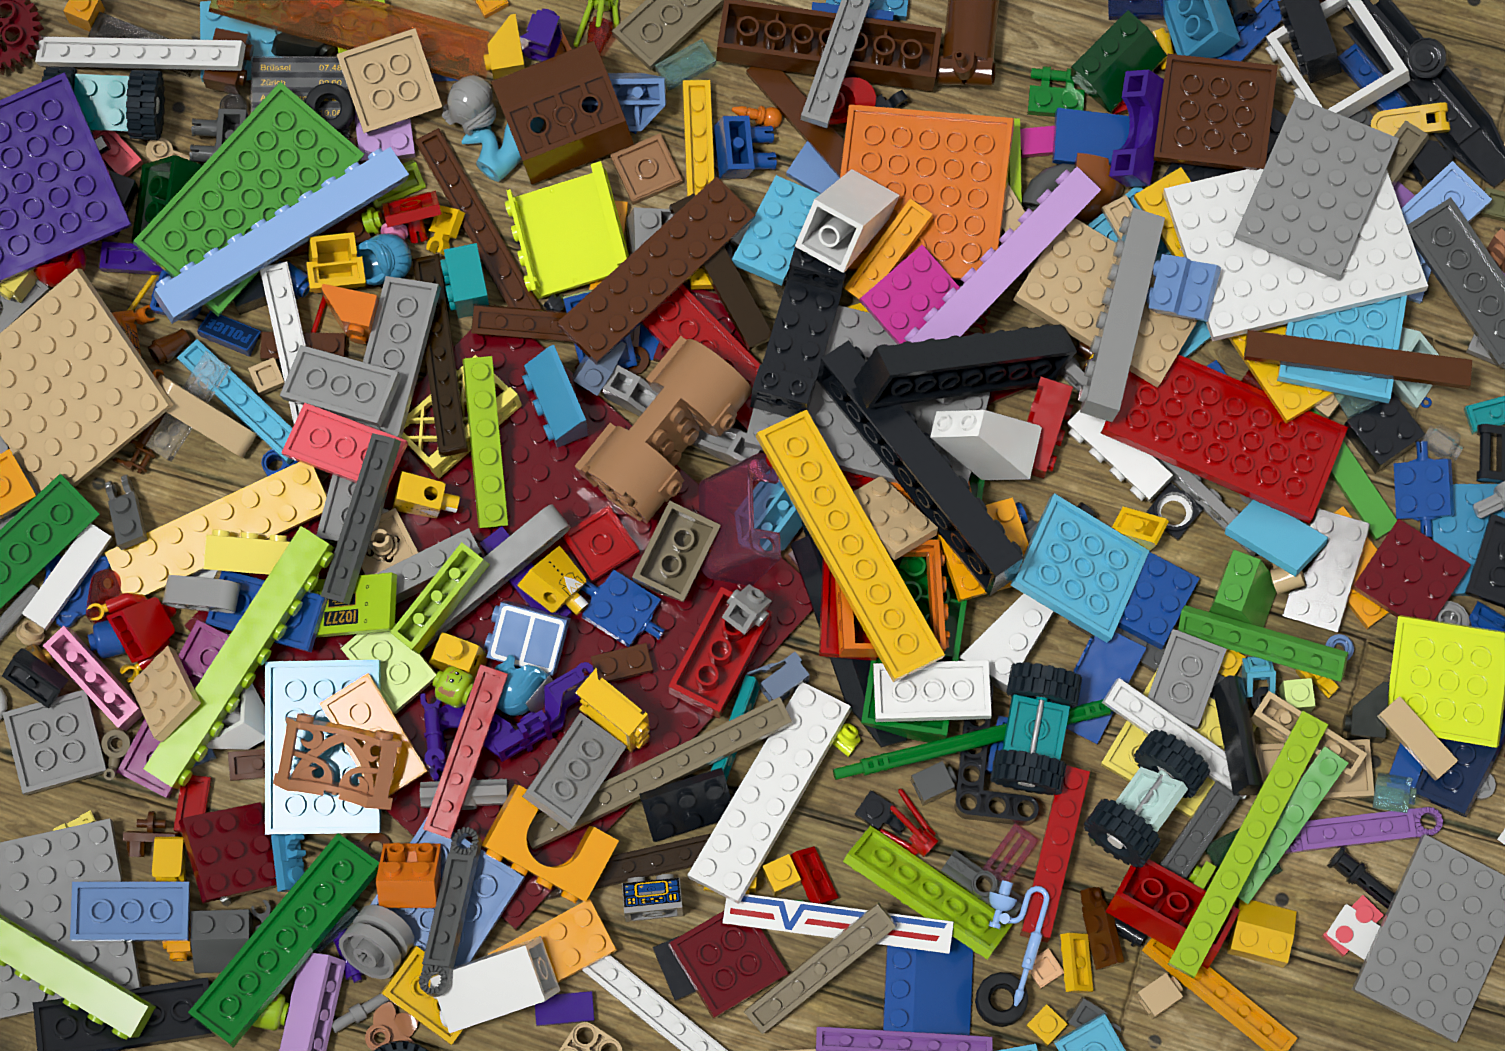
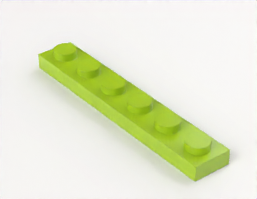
M492 356L465 358L462 360L478 528L507 526L508 519Z

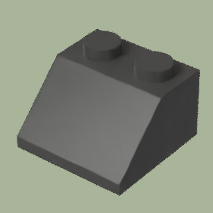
M249 909L191 911V948L195 974L221 973L253 935V914Z

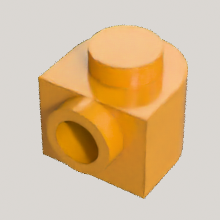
M189 925V941H162L163 949H167L170 961L183 962L187 961V957H193L191 925Z

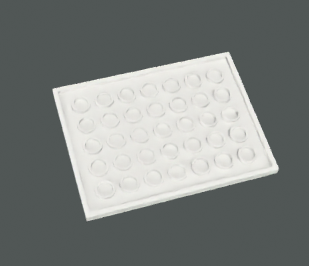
M1246 169L1164 188L1163 195L1184 257L1191 261L1215 264L1221 267L1208 322H1206L1212 341L1246 334L1248 330L1259 331L1288 324L1289 322H1297L1324 314L1426 291L1428 288L1387 169L1339 280L1234 238L1263 169Z

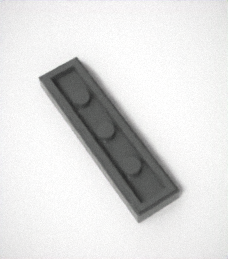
M1215 781L1159 865L1186 879L1241 797L1233 796V792Z

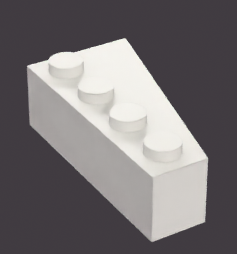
M1026 594L1021 595L959 657L958 661L989 660V678L992 685L1006 693L1011 665L1018 662L1025 663L1053 616L1054 611Z

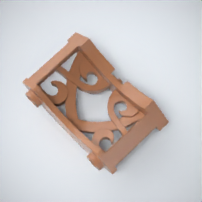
M297 713V718L286 717V732L279 770L274 775V785L286 791L323 796L324 790H326L325 792L332 793V795H339L338 799L351 802L364 808L391 810L393 798L388 797L397 747L402 746V741L393 738L392 732L384 730L372 732L347 725L314 720L315 716L305 713ZM298 730H307L313 734L311 741H307L304 738L301 739L303 746L311 749L310 751L304 752L295 749ZM323 732L334 733L335 735L324 740ZM357 739L366 741L363 747ZM344 742L353 751L361 766L350 769L342 776L340 782H335L332 767L319 756L332 746ZM375 745L382 747L381 753L378 756L372 752V748ZM293 755L302 758L293 773L290 774ZM380 757L378 767H372L370 762ZM312 763L323 768L324 775L322 777L314 775V770L318 767L311 766ZM363 773L364 776L357 777L360 784L358 786L354 785L351 781L352 775Z

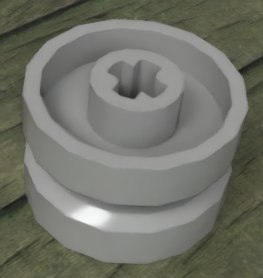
M368 905L364 906L353 920V924L341 936L339 948L350 965L371 978L386 979L395 972L401 960L414 946L415 937L408 924L396 913L383 906Z

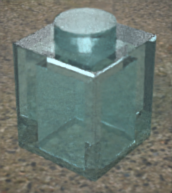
M1378 773L1372 808L1407 813L1409 805H1415L1417 788L1412 787L1413 778Z

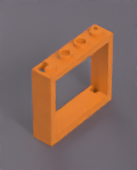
M928 540L901 557H926L930 627L941 649L945 652L946 648H949L948 639L950 638L949 631H945V621L948 619V605L943 603V593H946L947 582L946 577L942 576L941 566H944L945 555H943V550H940L939 540ZM835 580L839 657H879L871 643H855L854 612Z

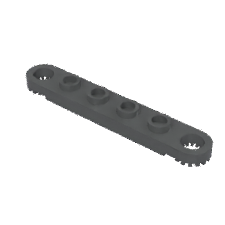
M462 827L461 830L458 829V832H455L454 837L451 838L450 852L447 855L422 962L423 968L419 977L420 988L431 997L443 995L450 986L482 847L481 836L469 827ZM465 837H473L471 847H467L464 850L461 849V841ZM437 974L440 975L439 986H435L432 989L429 988L430 978Z

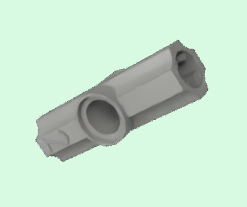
M473 778L462 810L476 809L477 806L503 805L508 797L507 779L477 780ZM439 781L420 782L421 808L431 807Z

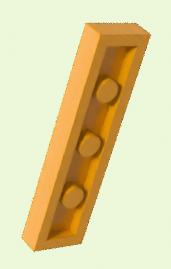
M910 199L844 287L845 291L859 300L898 266L934 217L933 214Z

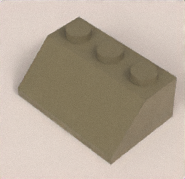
M669 501L632 576L633 581L658 594L684 602L721 525Z

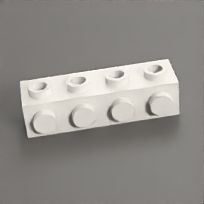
M1079 410L1068 421V427L1071 429L1068 432L1069 435L1079 444L1084 441L1091 448L1089 453L1099 463L1104 460L1112 467L1109 472L1118 481L1122 482L1125 479L1132 486L1130 491L1140 501H1143L1145 498L1150 503L1173 479V474L1152 455L1101 434L1106 420L1081 413Z

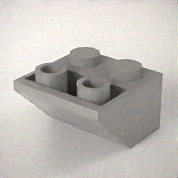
M633 208L627 217V247L629 256L673 217L670 209Z

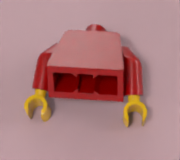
M123 593L105 600L103 605L94 603L86 609L97 607L100 610L98 617L90 619L92 621L101 619L104 613L109 611L110 614L106 616L131 662H137L134 666L125 664L120 668L121 674L125 673L128 669H133V675L126 680L127 682H132L141 670H144L158 654L169 646V637L175 632L170 619L176 615V609L161 604L157 597L147 599L143 594Z

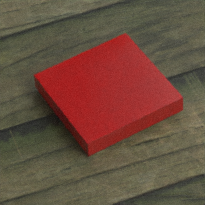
M610 505L574 526L562 536L592 583L640 553V550Z

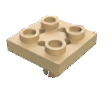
M396 508L381 515L378 530H375L371 535L374 555L369 557L365 554L362 569L365 575L377 574L418 553ZM367 549L366 553L368 552L371 555V549ZM387 557V560L389 561L393 557L392 562H386L385 559Z

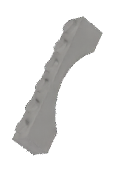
M616 365L603 387L604 398L638 416L643 414L658 395L644 379ZM732 427L724 431L720 437L712 436L700 430L697 440L692 444L749 475L752 474L764 453L762 450L744 446L747 433Z

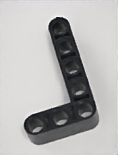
M990 681V697L992 709L993 685ZM969 719L963 720L962 734L990 728V719H984L985 723L981 726H974ZM988 745L981 746L982 751L978 754H971L968 750L961 751L954 803L958 816L968 820L1028 826L1035 821L1039 805L1033 797L983 790ZM967 770H974L977 772L979 779L975 782H968L964 779L963 773ZM964 798H971L974 800L976 807L972 810H964L960 805V801ZM993 801H998L1003 804L1004 811L1000 814H995L990 811L989 804ZM1023 804L1030 806L1033 814L1029 817L1021 816L1017 811L1018 806Z

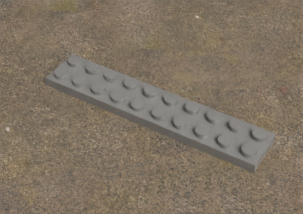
M389 276L385 277L363 362L399 372L402 377L381 427L354 419L350 420L402 438L441 290L439 284ZM332 475L316 535L325 542L335 544L338 543L356 486L355 482L336 475ZM388 489L384 494L373 532L378 530ZM370 538V542L367 549L372 550L373 544Z

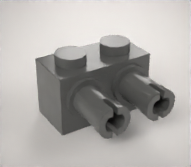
M219 109L217 120L193 118L192 136H216L217 138L215 146L191 144L190 161L207 162L248 117L247 110Z

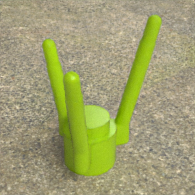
M588 0L573 43L574 47H578L593 6L597 10V28L601 26L603 11H609L610 7L612 8L614 28L620 24L618 14L619 0Z

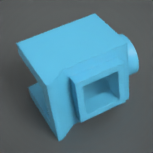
M1253 656L1242 658V678L1244 680L1246 696H1253V680H1267L1268 692L1270 691L1275 694L1276 671L1272 662Z

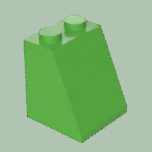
M1233 550L1224 568L1209 612L1264 628L1276 595V589L1272 581L1271 572L1261 559Z

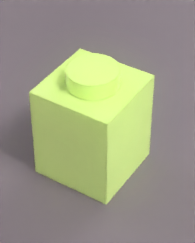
M1312 678L1282 682L1279 687L1280 698L1300 711L1311 713L1315 707Z

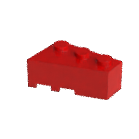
M1044 377L1040 378L1027 422L1042 427L1031 475L1042 479L1045 478L1046 471H1053L1057 456L1052 455L1055 445L1061 446L1065 430L1060 428L1063 419L1069 421L1073 405L1069 404L1073 386Z

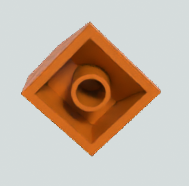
M322 284L321 290L326 304L345 335L354 343L366 344L370 337L379 303L377 295Z

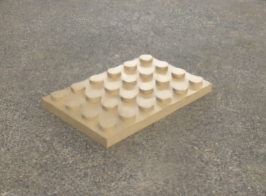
M1074 218L1044 249L1013 301L1053 325H1063L1069 335L1091 347L1094 336H1098L1100 328H1096V322L1101 311L1104 312L1106 304L1101 302L1106 287L1110 288L1111 280H1108L1107 277L1112 263H1116L1117 257L1113 256L1116 243ZM1153 271L1150 279L1149 288H1154L1156 277L1153 275ZM1145 301L1129 371L1158 388L1198 320L1158 314L1149 309V304Z

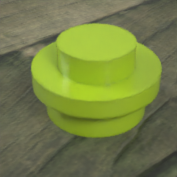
M373 207L368 208L367 212L362 213V221L367 233L380 234L381 226L385 224L382 213L376 211Z

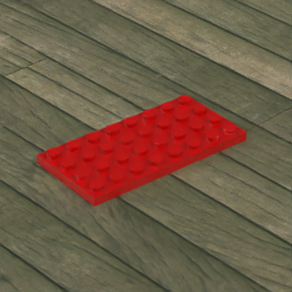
M1178 354L1158 388L1129 371L1120 411L1113 422L1105 421L1101 434L1306 523H1310L1348 427L1309 410L1290 422L1285 423L1263 390Z

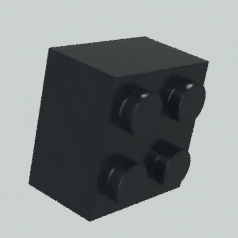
M1393 391L1389 403L1374 401L1348 419L1344 426L1348 427L1345 435L1375 474L1414 448L1416 442H1421L1425 436L1423 430Z

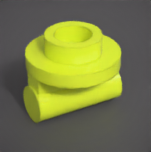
M845 723L832 744L849 757L860 742L859 732L853 725Z

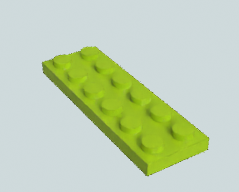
M871 825L843 860L853 870L874 882L878 887L899 899L903 904L924 916V918L954 922L952 937L987 960L1013 925V923L1003 924L1000 922V929L989 926L990 921H993L995 909Z

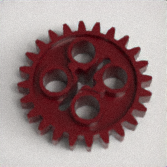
M0 0V34L7 46V51L5 52L4 44L0 40L1 75L5 74L6 67L15 72V64L17 63L24 67L23 59L25 57L33 59L30 53L31 49H40L35 41L43 40L39 31L44 29V26L39 22L43 18L37 12L38 8L30 0ZM9 12H12L9 17L5 18ZM20 35L16 41H12L14 37Z

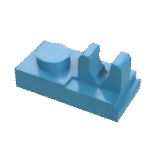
M274 834L271 835L277 891L289 892L305 873L302 857L306 855V850H301L300 840L304 839V835Z

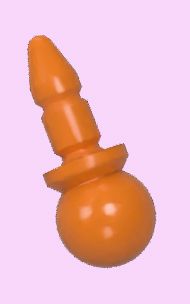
M745 106L732 108L733 113L738 116H749L750 119L755 120L757 125L773 126V129H775L782 123V114L775 107L765 109L764 106H759L758 110Z

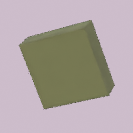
M1486 187L1484 192L1492 201L1479 213V216L1505 222V192Z

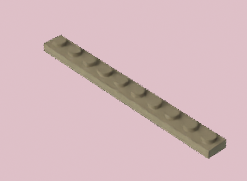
M778 697L603 782L570 831L544 812L535 815L528 828L527 839L532 849L536 850L640 799L639 793L682 779L793 725V722L781 698Z

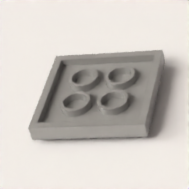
M84 690L57 697L49 709L38 702L2 713L24 796L100 775L107 769L89 696Z

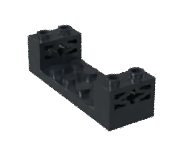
M794 248L789 265L787 283L763 363L759 365L752 388L750 407L785 417L794 416L804 410L808 411L818 377L821 358L825 354L849 267L842 273L799 248Z

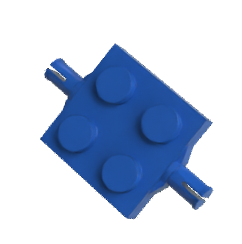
M1421 441L1416 442L1417 459L1410 462L1394 463L1396 519L1420 521L1421 533L1431 538L1433 537L1432 520L1439 517L1454 516L1451 459L1433 460L1428 458V442Z
M613 570L607 580L599 587L586 580V583L580 589L591 596V602L583 612L582 618L625 646L631 647L635 639L644 631L660 640L661 635L663 636L665 629L651 622L654 612L661 604V599L619 572Z

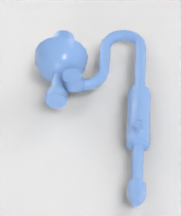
M1002 880L998 894L989 892V902L996 909L993 921L989 923L991 927L1000 929V922L1003 924L1019 923L1026 914L1031 895L1034 892H1040L1044 897L1035 931L1031 932L1022 962L1023 973L1014 995V1006H1018L1023 999L1029 970H1033L1042 939L1040 932L1050 897L1045 888L1041 886L1031 887L1025 894L1020 914L1012 918L1009 914H1002V912L1011 910L1017 902V899L1009 897L1013 883Z

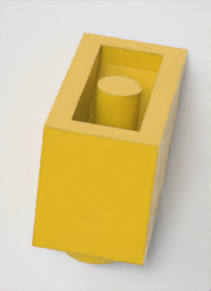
M511 14L487 44L489 54L484 55L486 71L492 70L493 80L525 68L516 14Z

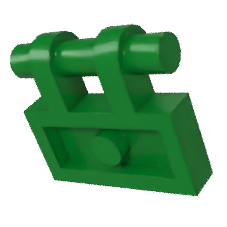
M1042 66V69L1031 68L1030 79L1041 80V86L1030 85L1027 115L1055 117L1057 108L1083 111L1085 91L1074 89L1075 82L1070 79L1071 68H1067V71L1051 70L1049 66ZM1050 80L1066 82L1065 88L1049 87Z

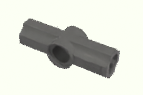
M954 850L940 871L989 906H991L989 892L998 894L1001 882L991 872L984 871L956 850ZM978 879H986L990 883V891L980 892L976 887V881ZM1011 889L1009 897L1017 899V902L1011 910L1003 911L1002 914L1007 913L1010 917L1014 918L1022 907L1024 898Z

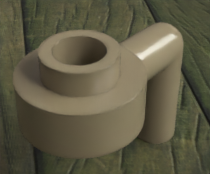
M112 729L102 739V749L109 756L108 768L103 774L106 780H112L118 775L117 770L120 766V758L126 755L132 744L130 735L122 729ZM114 738L122 740L120 748L113 746L112 741Z

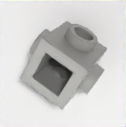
M748 584L742 591L736 589L727 601L729 606L722 618L745 635L755 625L760 627L769 616L766 610L772 601L761 590Z

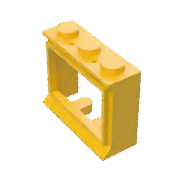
M596 668L575 692L581 698L580 703L582 706L579 710L606 732L626 745V748L631 753L636 747L641 749L650 738L648 734L650 732L648 714L645 712L643 715L642 710L606 680L603 678L599 680Z

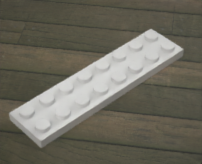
M804 682L797 687L786 706L793 725L768 737L688 873L689 879L737 904L741 902L852 710L850 705Z

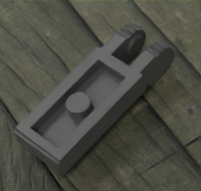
M128 474L121 477L122 486L126 493L118 497L117 488L112 481L105 483L117 546L121 550L148 540L139 499Z

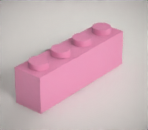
M63 626L43 645L117 728L127 731L143 716L134 696L72 629Z

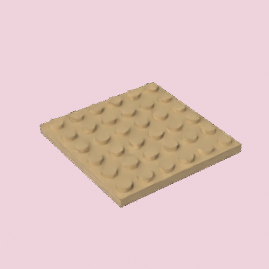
M75 269L0 333V436L39 493L60 473L73 487L77 486L173 406V403L82 269Z

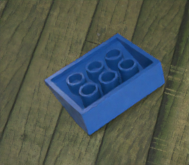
M954 937L951 938L949 954L887 945L882 1030L970 1036L973 950Z

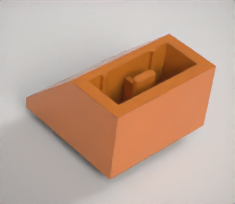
M383 843L376 877L379 906L385 908H435L441 885V844Z

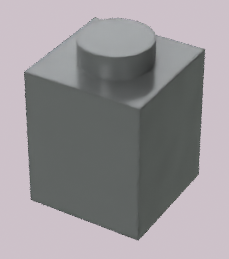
M943 761L911 775L910 781L922 806L954 792V783L957 782L952 768L950 766L946 768Z

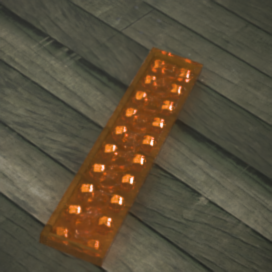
M211 0L209 12L347 50L415 28L430 72L457 80L470 75H479L489 36L488 31L375 0Z

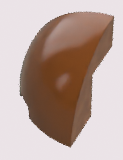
M1077 153L1075 168L1078 167L1101 189L1075 217L1084 223L1096 219L1103 213L1101 211L1103 206L1119 199L1125 186L1109 176L1111 165H1109L1108 158Z

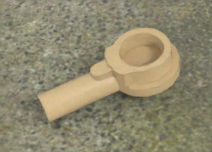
M165 138L151 140L146 146V156L150 162L173 155L190 160L189 155L174 151L172 144Z

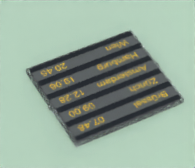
M252 56L251 95L249 96L251 113L279 82L283 83L304 102L308 93L314 87L326 82L336 83L344 87L349 93L337 57ZM327 98L321 102L319 111L322 117L333 119L338 116L341 107L336 99ZM350 126L343 132H340L347 139L350 138Z

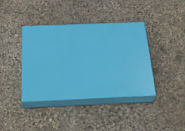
M1252 500L1225 529V535L1295 577L1321 551L1328 541L1327 536L1295 517L1256 500Z

